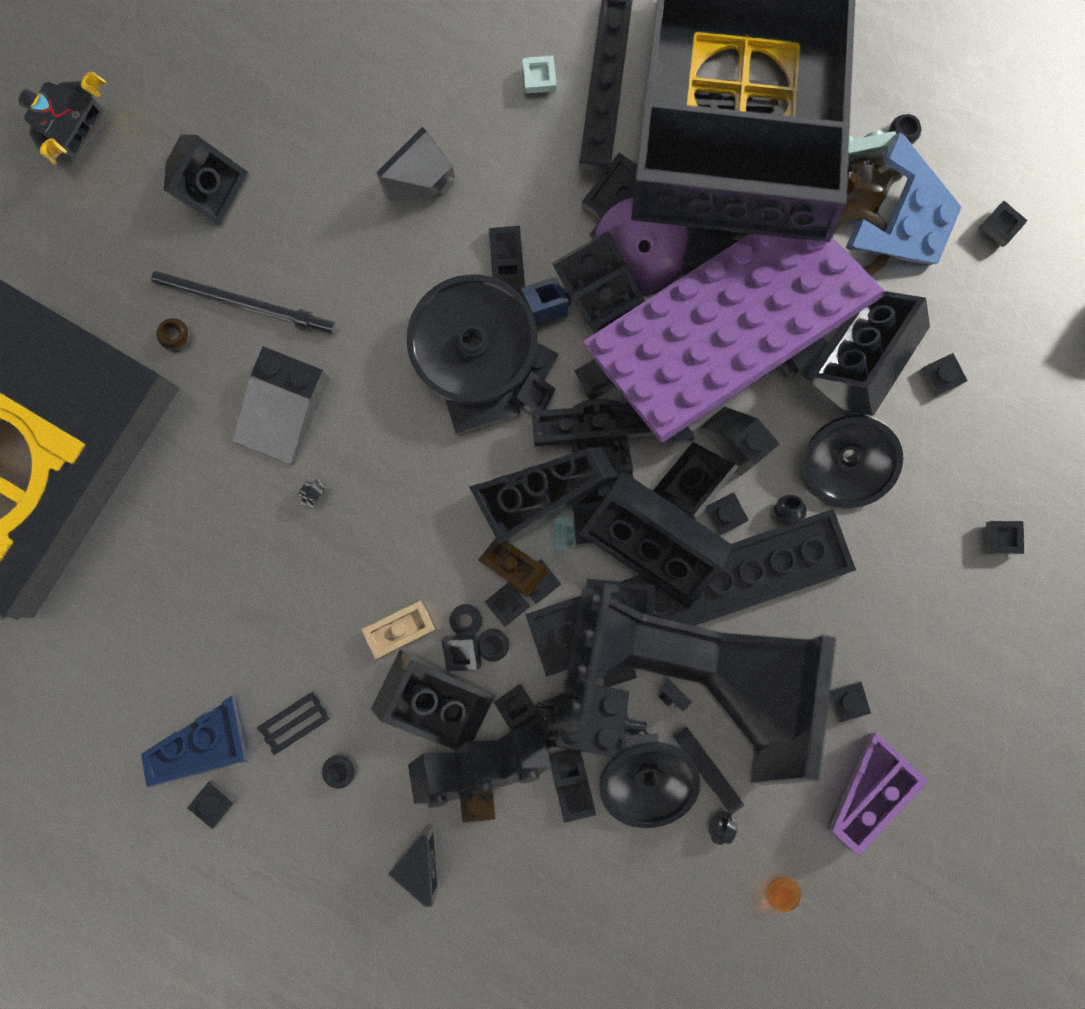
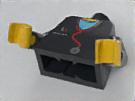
M92 71L86 73L81 81L60 82L58 85L46 82L38 94L29 89H25L20 93L18 103L27 109L24 120L31 126L29 134L39 153L53 165L57 164L55 159L60 153H64L75 161L105 112L92 96L100 98L101 93L98 89L102 84H106V81Z

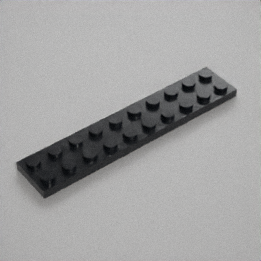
M834 509L807 517L798 523L787 524L732 543L733 546L724 568L689 608L657 587L655 617L696 626L856 571ZM641 575L621 581L623 583L654 585ZM581 595L525 614L546 677L568 669Z

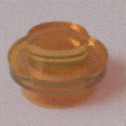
M778 877L769 884L767 898L776 910L789 912L799 905L801 890L793 879Z

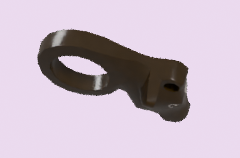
M863 157L848 162L846 205L834 233L841 226L856 224L857 221L863 219L885 232L888 224L878 211L892 185L901 180L904 175L882 162L883 158ZM878 255L872 264L862 268L873 277L881 272L888 260L895 261V257Z

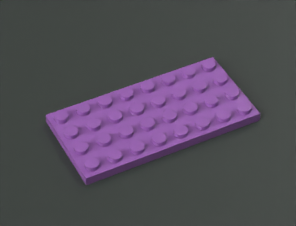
M749 234L586 339L584 346L654 435L663 443L882 298L884 289L833 237L829 243L827 241Z

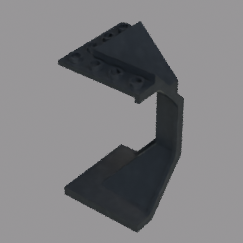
M605 583L597 590L587 587L582 588L564 688L542 702L554 705L553 709H549L545 722V729L549 730L548 739L562 741L563 737L586 731L595 682L619 667H629L695 682L703 686L753 749L754 764L751 783L774 785L819 781L836 644L835 637L821 635L812 639H796L723 633L642 614L612 598L619 591V586Z

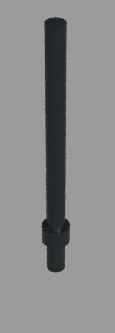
M154 271L151 277V282L154 284L292 322L297 328L305 330L313 328L330 334H334L336 329L335 321L314 316L313 312L301 308L298 311L159 271Z

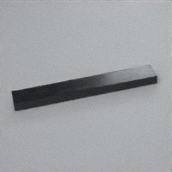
M601 0L579 160L580 169L610 172L633 0Z

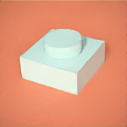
M554 55L522 58L525 94L556 91Z

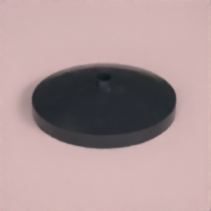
M476 274L461 275L447 279L429 290L412 312L406 337L411 364L421 381L438 396L455 403L467 405L484 404L498 400L517 388L533 366L538 345L536 322L525 299L507 283L490 276ZM473 340L480 342L476 343L475 347H469V343Z

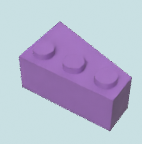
M876 732L870 733L828 829L852 853L860 856L926 785L928 780Z

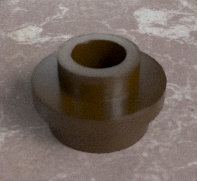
M169 318L160 323L156 336L158 342L164 348L179 350L187 344L190 332L183 321ZM178 330V337L170 340V333Z

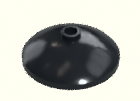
M846 415L828 422L812 436L803 456V472L810 489L822 501L841 508L862 507L879 500L896 484L903 467V450L894 431L881 420L867 415ZM853 450L851 456L843 457L844 452Z
M644 742L629 746L611 758L602 771L599 790L605 809L616 820L632 827L656 828L680 819L693 807L700 792L701 782L695 762L685 751L668 743Z

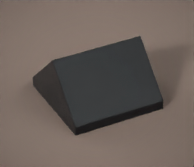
M692 442L653 491L696 520L738 469V466Z
M427 824L388 873L392 879L424 907H432L438 894L434 824Z

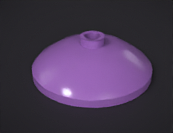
M629 198L619 202L607 211L597 226L594 238L609 231L624 261L627 263L640 293L650 294L667 287L681 273L682 260L689 245V237L686 226L631 220L633 198ZM642 240L648 241L650 246L649 250L645 253H642L638 248Z

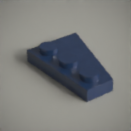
M231 696L227 698L221 705L209 713L202 714L195 719V722L179 732H174L143 752L141 758L146 787H155L248 762L236 697Z

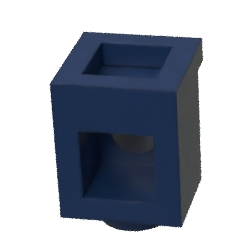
M557 277L520 289V295L525 299L533 313L537 330L539 325L568 316V306H571V297L565 287H561Z

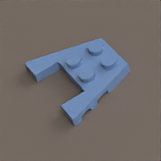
M899 133L892 137L882 162L907 177V181L886 231L880 230L864 219L857 221L846 248L853 251H867L870 254L879 256H893L896 259L926 265L938 264L962 207L905 135Z

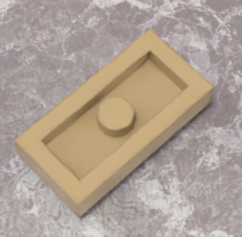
M422 600L361 630L374 658L378 659L436 629Z

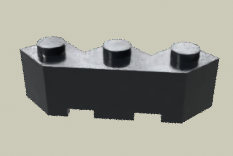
M543 728L513 729L499 740L468 741L453 753H423L408 764L414 804L427 803L429 808L441 807L446 805L448 801L469 795H486L493 792V789L518 782L531 783L537 781L541 773L551 768Z

